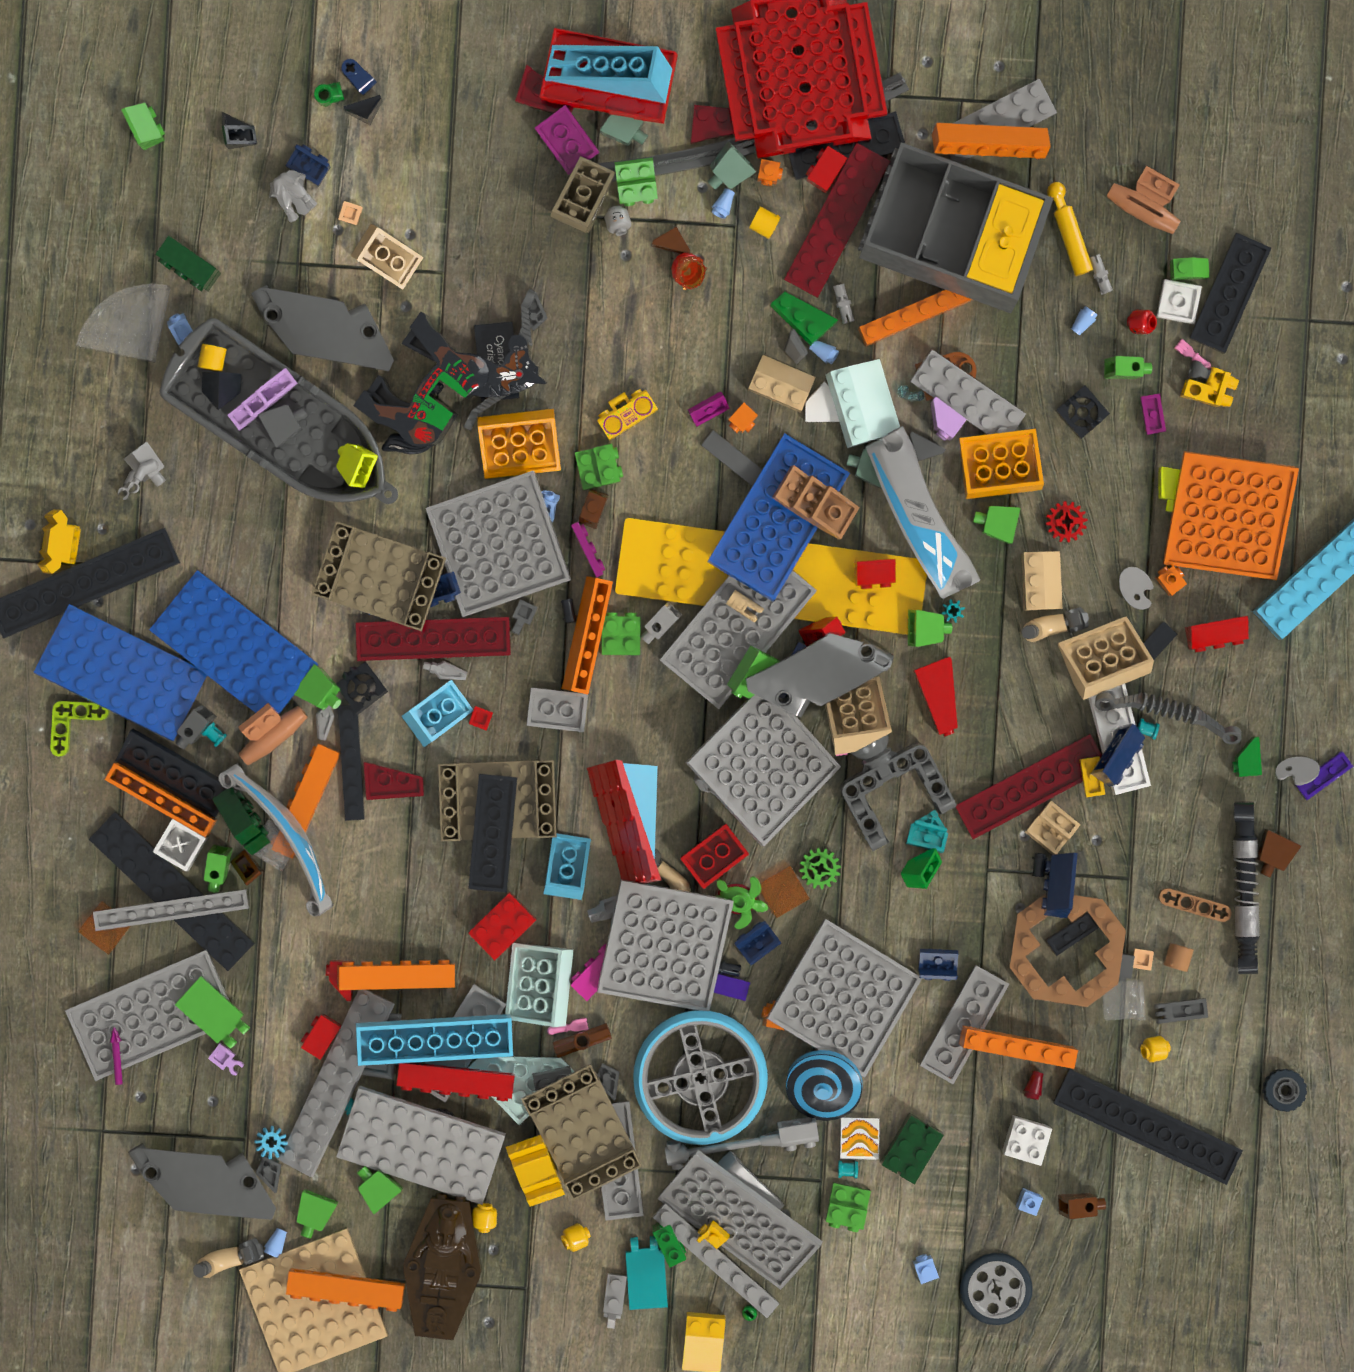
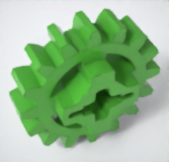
M818 847L815 853L809 850L810 856L804 854L805 862L800 861V864L804 866V868L799 869L800 872H804L801 878L808 879L807 885L812 882L814 889L817 885H820V888L823 889L824 884L831 887L830 881L836 883L835 875L840 876V873L836 871L841 868V865H836L839 859L832 858L833 852L827 854L826 848L823 852H820ZM820 856L819 860L815 862H809L812 858ZM827 858L832 862L833 869L827 866ZM822 863L823 867L829 871H821L819 874L817 869L812 866H819ZM807 868L813 871V879L809 876ZM831 875L828 879L820 881L821 877Z

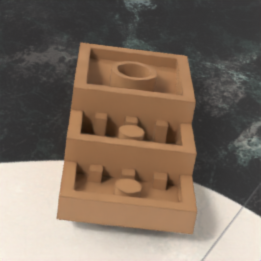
M795 465L789 468L772 497L804 520L839 540L842 539L860 508L833 487L824 485L814 476H808Z

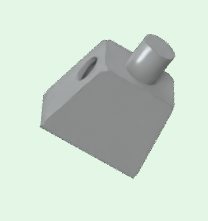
M668 601L644 626L647 630L641 635V638L647 644H650L654 638L659 640L682 614ZM656 623L661 625L660 629L655 626Z

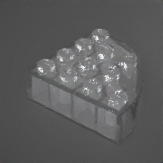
M142 284L122 289L109 296L93 310L84 323L76 346L155 363L170 287L161 284Z

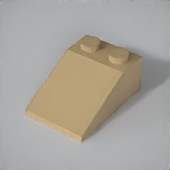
M370 224L351 254L353 258L402 290L424 258L373 224Z

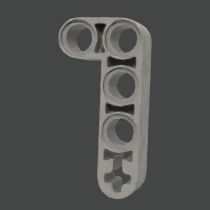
M729 1151L717 1163L779 1210L785 1206L773 1192L743 1165L741 1160L732 1151Z

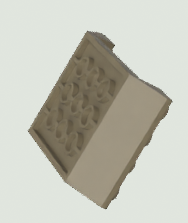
M336 521L312 595L422 631L446 558Z
M554 760L438 764L441 841L473 840L479 774L518 777L512 838L557 837Z
M591 1064L521 1098L529 1116L532 1117L572 1200L642 1167L632 1142Z

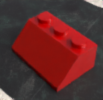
M1248 616L1185 627L1189 650L1194 649L1196 653L1206 651L1208 646H1213V649L1225 647L1224 643L1232 642V646L1244 644L1243 640L1249 639Z

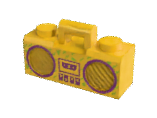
M637 390L631 394L632 398L630 400L625 392L621 393L608 402L612 408L611 412L607 409L598 415L600 419L597 422L609 441L658 411L657 406L646 390ZM623 401L627 403L618 410L615 407Z

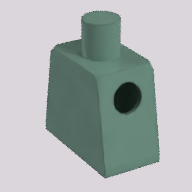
M610 115L600 129V134L626 146H629L633 139L643 145L648 138V135L640 130L643 121L631 117Z
M728 141L710 165L715 175L708 180V183L715 190L722 183L729 189H732L753 175L756 170Z
M863 449L860 457L849 454L846 465L857 468L855 477L882 489L867 450Z

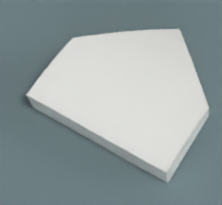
M825 381L811 396L807 397L805 402V422H839L829 386Z

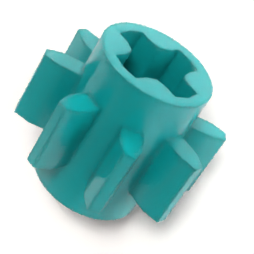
M950 599V605H942L945 608V612L941 614H946V621L953 618L954 623H956V617H964L960 613L965 607L960 608L959 600L956 604H953V601ZM951 606H953V608L958 609V612L955 613V616H953V614L948 613V610L951 609Z

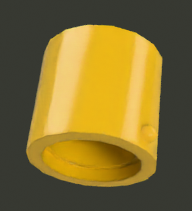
M760 206L749 229L770 239L781 217Z
M202 344L197 367L222 372L227 349Z

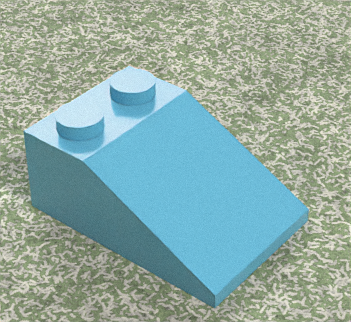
M450 680L403 714L402 718L423 747H425L473 712V708L454 682Z
M556 833L557 837H552L544 894L581 900L584 892L591 839Z

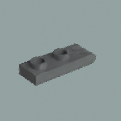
M1206 998L1154 1004L1156 1009L1162 1008L1163 1010L1155 1012L1156 1016H1163V1019H1156L1157 1024L1208 1018Z

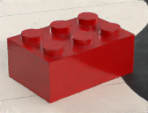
M724 823L682 855L680 859L704 889L747 857L749 853L729 826Z
M509 892L468 934L495 961L537 918Z

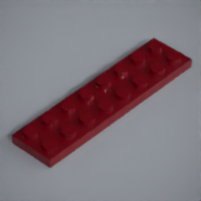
M858 143L855 144L786 274L785 281L816 298L819 297L890 163L889 160Z
M510 618L426 620L422 631L392 621L356 623L357 661L511 655Z
M1088 734L956 804L955 808L971 838L975 839L1083 782L1080 759L1097 756L1101 758L1102 755L1091 734Z

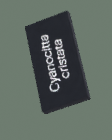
M513 322L474 325L477 355L502 365L505 356L510 350L508 346L509 339L514 335ZM519 393L506 396L501 400L519 399L520 396ZM481 397V402H484L488 397Z

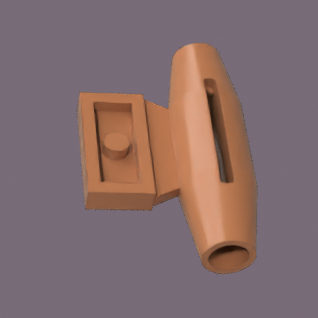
M1148 166L1145 167L1136 183V191L1114 183L1106 196L1128 214L1151 227L1170 234H1174L1181 222L1163 207L1170 203L1179 184Z
M267 703L238 727L250 740L239 752V756L247 765H250L268 755L293 735L308 716L299 705L279 715Z

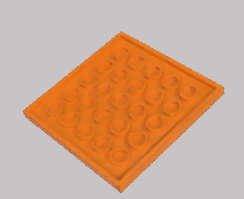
M1184 451L1163 564L1277 580L1299 468Z

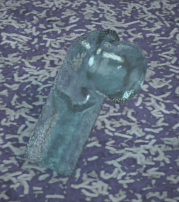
M907 385L898 387V396L911 402L924 399L922 391L908 392L909 387Z

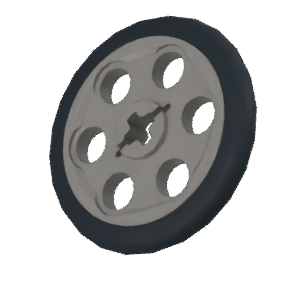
M991 1253L977 1258L968 1266L961 1280L960 1293L962 1302L972 1317L989 1325H1003L1016 1320L1025 1312L1032 1298L1033 1286L1027 1269L1020 1261L1004 1253ZM1002 1265L1005 1267L1003 1275L995 1273L997 1266ZM981 1271L987 1273V1279L983 1282L977 1280V1274ZM1012 1278L1020 1280L1017 1288L1009 1286V1281ZM992 1279H994L995 1284H997L998 1287H1002V1289L999 1290L1000 1299L998 1298V1295L995 1293V1291L991 1292V1290L994 1289V1283ZM980 1290L984 1293L981 1300L973 1298L975 1291ZM1008 1297L1016 1299L1014 1306L1009 1307L1006 1305L1005 1302ZM990 1303L998 1305V1310L995 1313H990L987 1310Z

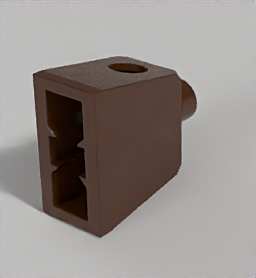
M590 489L578 523L597 529L609 495Z
M1265 829L1257 857L1258 860L1264 862L1260 873L1271 878L1275 868L1284 871L1301 848V845Z
M1090 1193L1058 1195L1059 1214L1068 1219L1095 1217L1098 1215V1210L1106 1209L1105 1198H1097Z

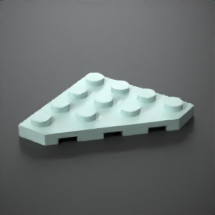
M561 1057L478 1058L468 1068L515 1074L512 1099L498 1101L496 1100L497 1097L492 1098L520 1125L529 1116L521 1098L535 1092L532 1073L569 1065Z

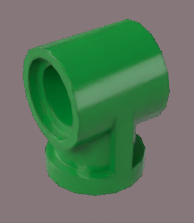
M340 82L328 85L321 84L315 88L314 97L321 106L326 107L332 103L344 101ZM323 91L329 92V97L325 100L319 98L320 93Z

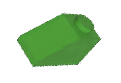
M1193 257L1172 259L1170 261L1171 280L1210 278L1208 259Z

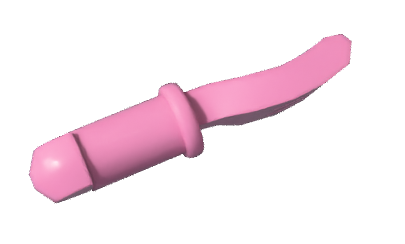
M1183 339L1175 346V349L1181 355L1191 357L1192 361L1201 362L1208 370L1211 368L1210 362H1207L1198 355L1199 353H1195L1193 348Z
M587 1018L572 1020L566 1026H550L547 1032L549 1035L568 1032V1030L574 1032L588 1030Z

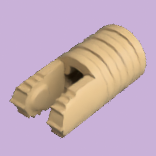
M737 590L733 592L726 603L753 622H756L757 616L747 610V606L759 613H762L764 610L763 607Z

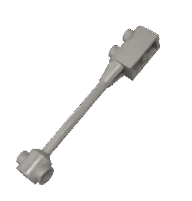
M806 1117L777 1122V1131L762 1135L759 1138L688 1149L680 1141L671 1140L666 1143L665 1147L667 1165L672 1166L673 1170L682 1169L683 1164L687 1163L689 1157L693 1156L697 1150L703 1154L758 1145L785 1147L786 1151H794L797 1149L796 1145L804 1144L805 1148H812L816 1146L815 1142L819 1141L816 1119Z

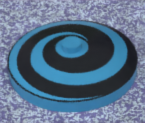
M817 1050L806 1053L794 1061L787 1073L786 1093L788 1099L800 1113L809 1118L822 1121L840 1119L857 1107L862 1096L863 1081L858 1068L847 1057L833 1051Z

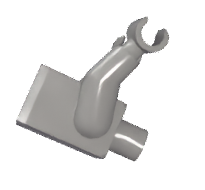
M145 442L124 458L133 470L129 472L124 486L119 488L117 495L121 491L126 492L127 495L123 498V500H126L129 496L130 488L134 485L135 490L131 493L139 491V482L151 479L156 487L166 481L159 472L164 468V465L148 442Z

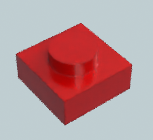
M475 706L469 724L487 731L493 712Z

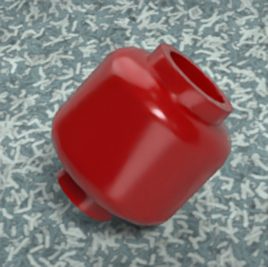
M1136 309L1127 318V326L1133 334L1148 335L1157 325V318L1151 310Z

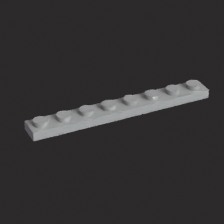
M247 889L94 911L93 917L95 930L100 931L249 909Z
M664 1203L652 1216L663 1227L671 1225L678 1241L766 1318L780 1304L707 1240L703 1239L700 1243L697 1242L698 1231L669 1205Z

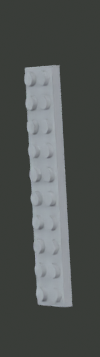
M358 990L287 1140L288 1144L284 1147L285 1152L281 1153L278 1160L309 1177L314 1176L366 1066H358L355 1023L387 1021L395 1005L394 1003L369 990Z

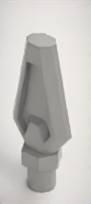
M446 661L438 664L436 662H424L423 669L429 670L430 673H435L439 679L466 680V671Z
M329 705L325 710L320 709L316 713L317 739L326 740L334 719L332 707Z

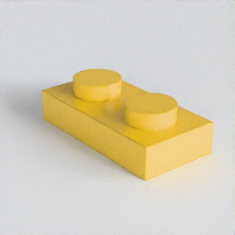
M1099 756L1080 759L1086 798L1105 795L1104 783L1091 775L1100 759Z

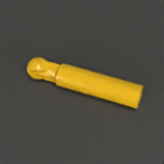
M1054 182L1048 186L1047 195L1055 201L1057 209L1054 212V216L1074 274L1079 276L1092 271L1093 267L1073 208L1066 205L1064 200L1066 188L1062 183Z

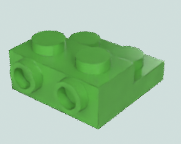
M653 157L614 162L620 204L624 203V206H633L638 201L650 204L654 202V199H658Z
M612 444L575 452L583 490L621 482L620 478L623 477L621 466H617L616 459L619 458L617 447L613 448Z
M606 613L602 629V655H640L641 617H637V613H625V617L618 616V613Z
M833 1182L825 1221L829 1223L828 1226L840 1228V1225L847 1226V1230L852 1232H859V1229L863 1230L871 1190Z

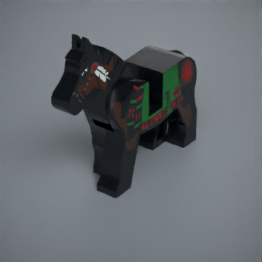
M420 312L410 326L411 331L401 344L431 359L437 365L422 380L411 402L408 403L397 397L391 390L387 379L382 375H378L370 388L362 392L353 406L377 424L388 426L398 432L389 435L381 447L382 451L413 455L423 453L432 446L439 444L458 416L455 411L434 397L436 394L439 395L445 387L443 383L464 398L470 399L473 396L503 397L522 392L534 384H547V382L539 376L540 367L532 361L529 342L524 336L513 335L509 339L508 346L510 352L505 356L503 364L498 365L477 354L456 352L445 337L432 326L428 315Z

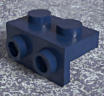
M296 144L294 147L295 151L285 166L290 170L305 174V179L319 187L331 168L330 164L327 163L329 160L320 154L318 156L312 154V149L304 144L302 146Z
M454 571L440 576L430 607L438 605L441 600H444V603L453 601L455 596L461 593Z
M766 921L755 924L747 934L739 936L734 944L752 966L780 945L781 941Z
M920 949L919 978L925 980H957L958 950Z

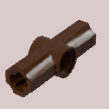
M607 1023L585 1031H579L574 1035L552 1043L557 1057L560 1058L610 1040L612 1036ZM585 1036L588 1042L585 1045H580L577 1042V1038Z

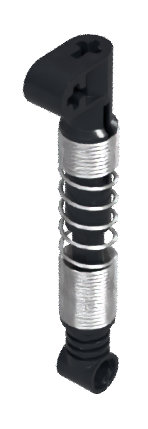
M1241 801L1234 802L1236 836L1233 838V857L1237 865L1234 868L1236 871L1234 880L1237 881V887L1234 890L1240 892V896L1234 898L1240 902V905L1234 906L1235 939L1240 944L1238 945V948H1240L1238 953H1241V955H1238V974H1258V955H1255V953H1258V950H1255L1257 948L1255 944L1260 938L1259 903L1253 902V896L1259 894L1253 892V888H1256V885L1259 884L1256 882V875L1258 873L1255 865H1258L1255 862V858L1258 857V840L1254 831V802Z

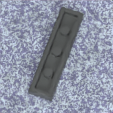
M714 430L701 444L702 447L753 487L762 472L760 467Z

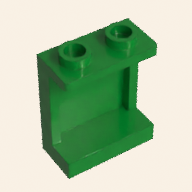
M659 1223L654 1224L653 1234L669 1268L685 1261V1253L687 1251L684 1245L678 1241L672 1226L667 1225L663 1227Z

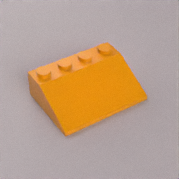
M554 409L477 417L485 479L522 475L530 471L541 473L561 470Z
M1036 429L959 438L966 499L1042 490L1044 481Z

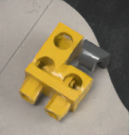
M1192 361L1187 376L1188 379L1185 380L1180 397L1199 401L1214 407H1230L1233 397L1226 395L1225 391L1226 388L1236 390L1239 380L1230 376L1231 373L1215 367H1211L1208 370L1201 362ZM1200 377L1206 379V383L1203 384L1191 379Z

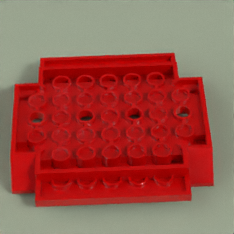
M750 0L731 9L734 25L717 27L716 35L735 141L756 138L754 142L757 159L794 153L796 148L831 142L835 146L871 139L869 123L866 119L887 116L888 113L867 2L849 5L846 0ZM789 9H794L797 12V16L789 18L786 12ZM800 46L804 52L802 55H795L793 49ZM802 84H808L811 89L809 92L803 93L799 87ZM807 122H816L817 128L809 130L806 127Z

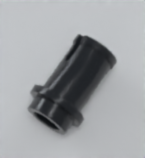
M573 599L562 600L564 614L562 619L565 620V624L576 622L577 615H575Z
M1034 853V856H1032V859H1034L1032 876L1044 877L1045 860H1047L1046 854Z
M725 960L720 962L718 971L720 975L725 973L739 977L741 965L727 963Z

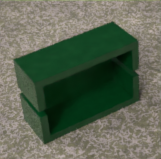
M169 235L155 254L159 257L158 262L169 270L173 267L175 269L174 273L185 281L189 278L191 280L190 284L201 292L203 289L209 292L221 274L218 269Z
M233 787L227 788L212 800L233 837L251 855H254L271 842L267 836L269 831L263 824H260L262 819L256 812H253L254 806L249 799L245 800L246 798L240 790L236 791Z
M909 1113L880 1163L896 1174L898 1172L899 1176L915 1185L944 1134Z

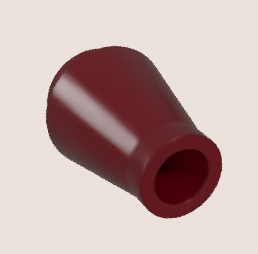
M1032 1071V1075L1023 1090L1025 1092L1024 1097L1039 1100V1097L1042 1096L1043 1073Z

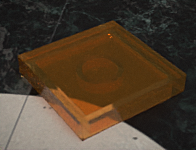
M791 866L760 883L761 892L776 918L810 899Z
M101 901L94 911L112 908ZM92 912L78 932L109 955L131 926L96 931Z

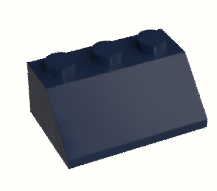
M1132 723L1120 726L1091 772V775L1109 787L1118 785L1124 777L1122 775L1123 772L1132 765L1134 761L1132 759L1135 753H1139L1144 745L1142 742L1145 737L1136 725Z
M1078 853L1052 855L1049 861L1046 860L1045 872H1048L1047 879H1044L1043 890L1046 891V896L1042 898L1041 903L1044 915L1067 918L1073 908Z

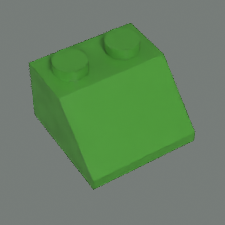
M146 103L121 109L138 145L143 150L165 141L162 136L165 132L161 124L157 125L154 119L157 115L152 106L148 107Z

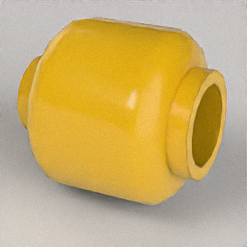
M1154 1036L1144 1039L1140 1050L1142 1057L1152 1063L1165 1060L1171 1047L1164 1037Z
M478 1204L472 1210L474 1228L478 1229V1232L488 1233L490 1229L496 1227L497 1210L492 1204Z
M577 1223L563 1230L561 1240L566 1250L569 1249L575 1252L588 1246V1238L591 1236L587 1227L583 1228L582 1225Z

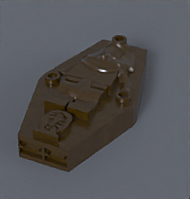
M436 1193V1196L432 1195L405 1258L403 1270L415 1336L454 1340L479 1281L482 1265L476 1231L473 1226L471 1201L466 1200V1197L455 1196V1198L447 1197V1194Z

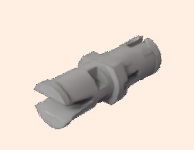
M1098 254L1090 257V261L1094 271L1093 277L1097 279L1102 295L1111 292L1113 289L1107 276L1109 273L1104 268L1101 255Z
M845 285L833 286L837 299L836 306L840 310L842 323H848L846 315H848L849 322L855 321L850 308L851 300H848Z

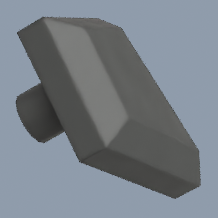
M537 293L529 307L530 328L533 331L548 319Z
M792 329L784 351L798 364L808 354V351L795 329Z
M602 1063L597 1075L606 1093L613 1100H616L619 1071Z
M264 1156L255 1173L274 1193H277L281 1164Z

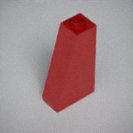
M949 656L913 670L938 735L943 734L944 737L955 733L954 729L958 728L952 659Z

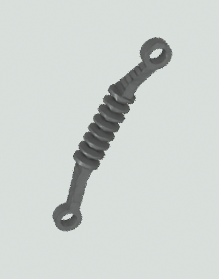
M531 289L528 290L521 305L522 327L518 334L528 340L529 346L533 345L530 332L529 307L536 294V291ZM506 396L488 397L484 400V402L471 411L464 428L471 431L478 415Z
M1104 692L1098 694L1095 698V706L1101 711L1133 707L1143 711L1146 706L1147 713H1150L1154 708V715H1158L1161 710V716L1165 717L1168 712L1169 719H1172L1175 714L1177 721L1183 716V722L1186 723L1190 718V724L1206 727L1221 737L1227 744H1237L1242 739V732L1238 727L1229 726L1224 728L1200 710L1198 706H1194L1191 711L1190 704H1187L1184 709L1183 702H1180L1177 707V701L1173 700L1169 705L1168 698L1162 703L1161 696L1155 701V695L1151 694L1148 699L1146 692L1116 699L1112 694Z

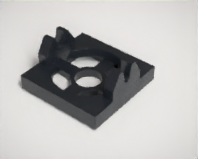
M1086 385L1055 410L1080 439L1110 414ZM1087 398L1091 402L1087 405H1080L1076 399ZM1072 404L1075 408V415L1070 419L1068 411ZM1094 406L1097 407L1095 421L1090 417V409ZM1085 407L1088 410V415L1085 418L1079 417L1077 414L1078 408ZM1080 419L1086 420L1089 425L1081 427L1074 423Z
M366 661L358 667H350V671L344 672L342 675L343 679L336 683L340 688L341 694L357 715L388 692ZM365 674L371 678L366 682L360 681L357 675ZM352 680L355 683L354 691L348 694V685ZM375 683V691L369 692L370 686ZM360 684L367 685V691L363 694L357 691ZM357 696H364L361 702L354 701L353 699Z

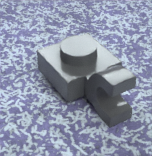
M520 600L512 618L517 619L512 633L520 635L524 623L531 624L538 607Z

